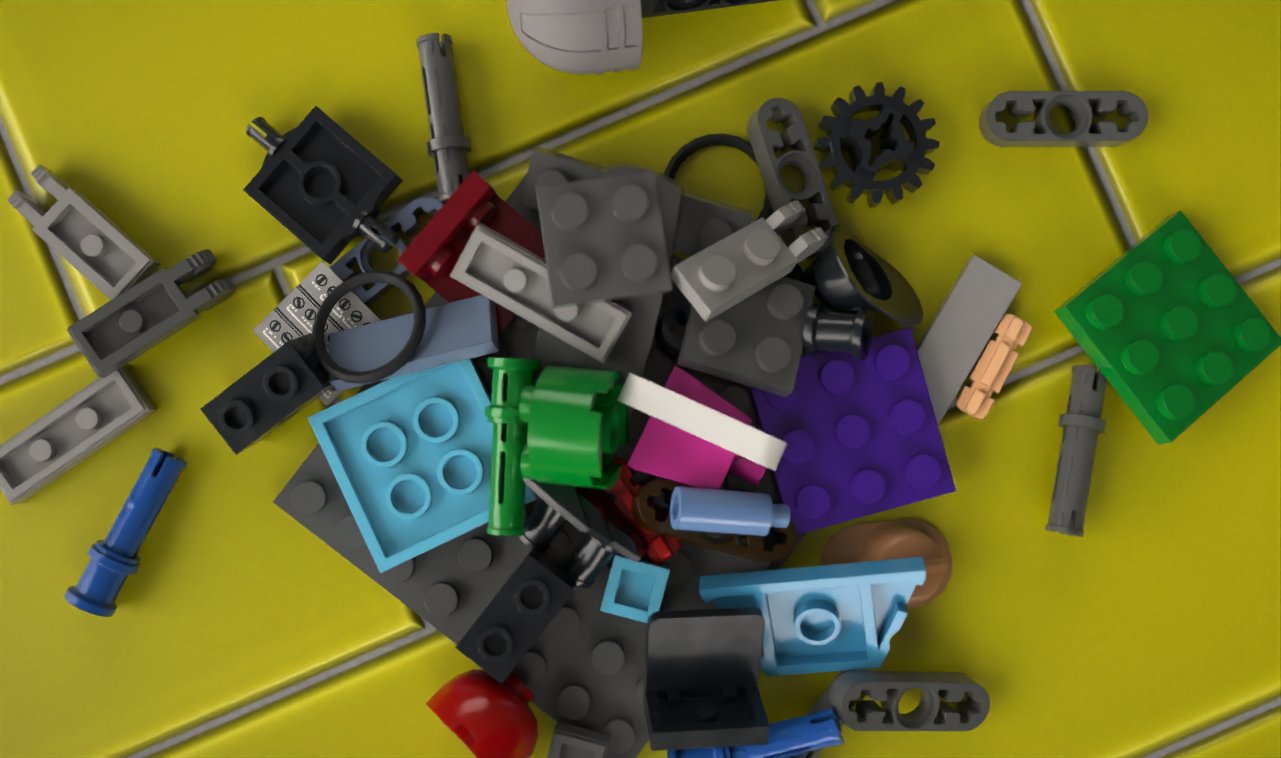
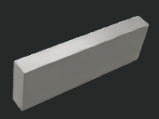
M482 223L476 226L450 275L455 280L603 364L634 311L616 300L553 309L546 260Z
M976 255L969 257L916 346L938 425L1022 285L1018 280Z
M124 365L106 378L99 377L0 445V489L11 505L21 504L157 410L127 365Z

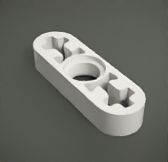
M629 373L617 399L621 403L773 471L776 470L787 443L631 373Z

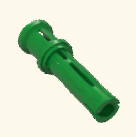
M487 358V367L493 369L491 405L485 407V416H488L487 422L493 423L489 526L487 527V533L500 536H520L525 534L524 507L526 485L523 481L524 477L521 473L520 463L523 448L528 441V422L521 420L519 404L523 388L525 386H533V373L540 369V360Z

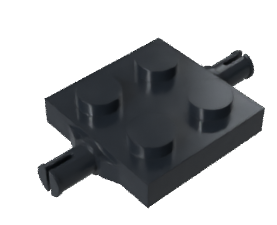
M317 106L311 110L298 127L284 135H281L263 117H257L252 122L267 134L266 137L250 124L247 126V136L255 140L268 153L262 168L243 191L322 260L332 264L351 240L361 234L375 244L382 253L389 252L393 247L381 238L378 232L395 245L397 244L400 237L399 234L390 229L377 215L382 204L403 180Z

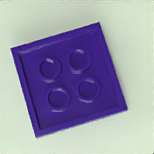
M911 327L872 337L869 353L865 361L854 360L852 354L830 351H821L818 355L801 357L794 390L787 397L749 387L761 431L787 443L775 471L772 470L781 504L788 505L790 508V520L795 527L796 535L956 491Z

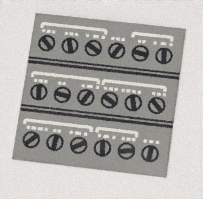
M322 261L253 332L273 352L290 340L312 333L316 314L323 301L343 281ZM352 290L336 303L328 316L324 331V342L329 355L331 333L381 321ZM333 386L321 395L319 399L328 406L344 390L338 391Z

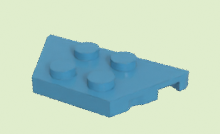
M923 557L708 575L700 576L699 591L700 597L706 604L713 602L718 609L755 607L761 610L765 626L760 668L767 676L881 668L891 648L890 639L900 630L907 617V603L916 585H923L926 579V570Z

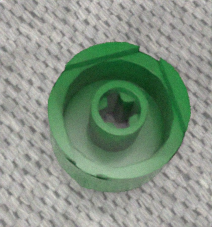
M547 366L540 374L536 386H525L523 388L519 413L521 420L528 422V443L523 448L520 463L521 473L524 478L535 479L539 483L608 490L615 486L623 464L612 463L617 446L626 447L629 427V406L617 401L624 384H616L623 376L621 371Z

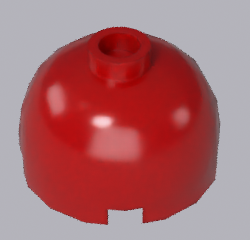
M469 670L453 677L426 702V705L477 758H530L534 752L538 739V721L527 704L535 696L512 672L501 684L484 670Z

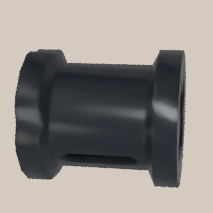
M811 304L807 311L803 330L805 354L818 355L820 350L852 354L854 360L865 361L872 338L873 321L871 310L859 309L857 314L824 311L822 305Z

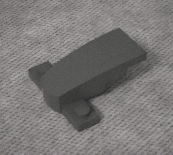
M538 146L532 152L520 200L521 205L538 210L535 188L537 186L655 171L669 270L674 251L693 256L749 225L753 217L752 211L684 191L685 188L674 179L648 166L623 163L607 164L604 167ZM665 293L616 300L634 311L604 364L539 328L530 358L540 360V369L533 373V386H536L540 374L547 366L621 371L623 376L616 384H625L629 373L643 378ZM629 406V424H630L631 417H632L633 410H634V408H632V407H630V406Z

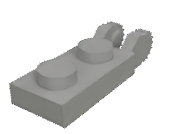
M39 164L32 171L31 175L43 189L57 199L56 203L48 211L42 208L33 197L19 190H15L7 200L13 208L17 209L22 216L34 225L32 230L110 300H113L151 276L160 266V263L82 193L74 190L57 174L43 165Z
M794 200L788 205L777 209L766 220L762 217L675 265L670 276L703 320L707 322L789 274L796 264L819 250L827 241L828 236L820 227H816L800 236L789 247L786 246L778 235L794 227L806 212L799 201Z

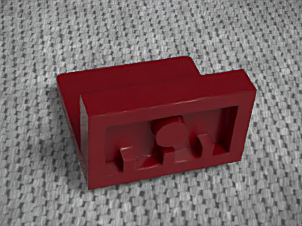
M472 171L396 261L414 276L427 283L449 303L482 295L450 277L478 224L482 223L545 259L542 233L502 200L488 182L475 171ZM496 303L499 337L517 314Z

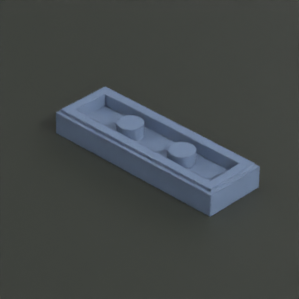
M479 295L426 309V327L423 339L415 354L402 368L382 380L498 352L496 303L484 295ZM414 312L331 333V359L340 367L357 372L375 370L386 365L406 346L414 325ZM329 374V382L338 391L366 385L347 383Z

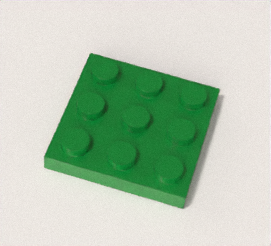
M1181 210L1164 219L1054 311L1158 445L1174 441L1281 345L1279 334Z

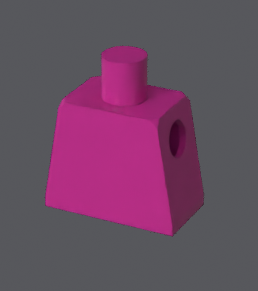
M676 366L673 367L664 388L750 426L752 421L750 417L684 370ZM652 416L649 417L627 463L628 467L697 488L719 490L727 472L757 486L766 471V467Z

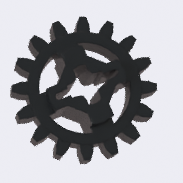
M877 82L872 88L870 96L866 97L864 91L858 85L849 94L850 105L838 97L830 107L835 117L823 116L818 125L819 129L828 134V136L818 138L814 143V150L827 153V157L819 164L820 171L828 172L832 170L835 174V178L829 185L832 191L840 188L843 184L850 188L847 196V202L853 203L861 194H866L869 208H875L880 204L883 194H886L892 205L903 199L902 186L909 192L914 193L923 185L917 174L927 175L935 167V164L930 159L924 157L939 148V141L926 138L925 134L936 124L935 119L920 120L917 113L921 110L924 102L919 99L909 106L903 102L905 88L901 86L890 97L885 96L883 82ZM863 112H879L877 117L867 121L855 118L854 121L850 120L852 117ZM900 123L906 129L910 141L905 139ZM883 127L880 136V149L882 153L868 164L872 155L870 152L872 143L869 140ZM841 149L848 152L853 165L852 170L845 162ZM884 169L893 172L897 170L902 171L900 175L889 180H873L874 176Z

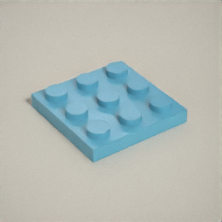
M472 358L390 378L308 417L380 573L489 522L493 423L487 422L488 416H485V407L491 405V397ZM525 485L526 505L538 498L537 494L527 485Z

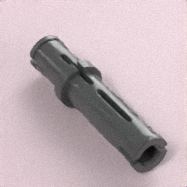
M431 33L417 38L416 45L421 63L431 137L430 142L426 143L427 154L434 159L439 195L438 203L442 202L445 204L470 174L467 154L472 151L470 138L464 136L453 60L452 37L448 34H443L441 36L442 42H439V33Z
M1085 365L1072 366L1071 372L1073 374L1066 413L1060 414L1058 426L1063 428L1048 524L1045 527L1046 531L1083 537L1084 535L1083 526L1098 435L1105 433L1106 421L1101 419L1107 379L1100 370L1096 372L1097 367Z

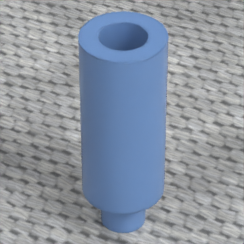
M676 486L671 497L670 522L672 528L677 530L766 536L771 527H788L790 508L788 505L772 504L770 495L765 493Z

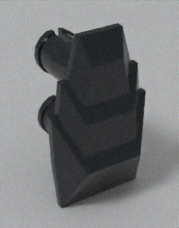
M523 479L525 484L542 498L524 523L525 534L518 536L526 546L537 552H546L567 521L581 532L587 533L572 555L561 566L564 575L575 585L582 588H590L595 582L597 575L604 569L614 554H623L632 561L638 562L648 550L649 546L638 530L621 515L613 500L600 489L539 483L535 479Z

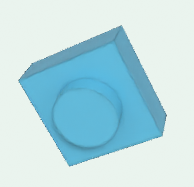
M615 554L600 611L647 623L649 616L660 610L670 567L642 559L634 562L623 554Z

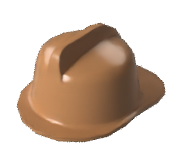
M903 519L859 523L841 529L827 542L821 553L820 566L923 557L926 579L922 586L916 585L907 603V609L931 603L944 591L951 577L952 556L947 541L936 528L923 521Z

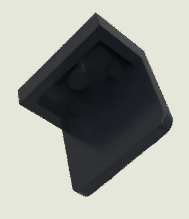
M746 607L658 611L649 616L647 621L643 705L651 751L768 744L770 726L758 689L765 620L760 609Z

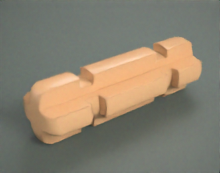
M1011 314L1003 315L993 334L997 335L995 341L988 340L968 378L973 381L971 386H964L956 400V407L959 410L977 419L987 417L995 402L994 399L990 398L992 393L999 394L1020 355L1015 351L1017 346L1024 347L1032 332V326L1024 321V319Z

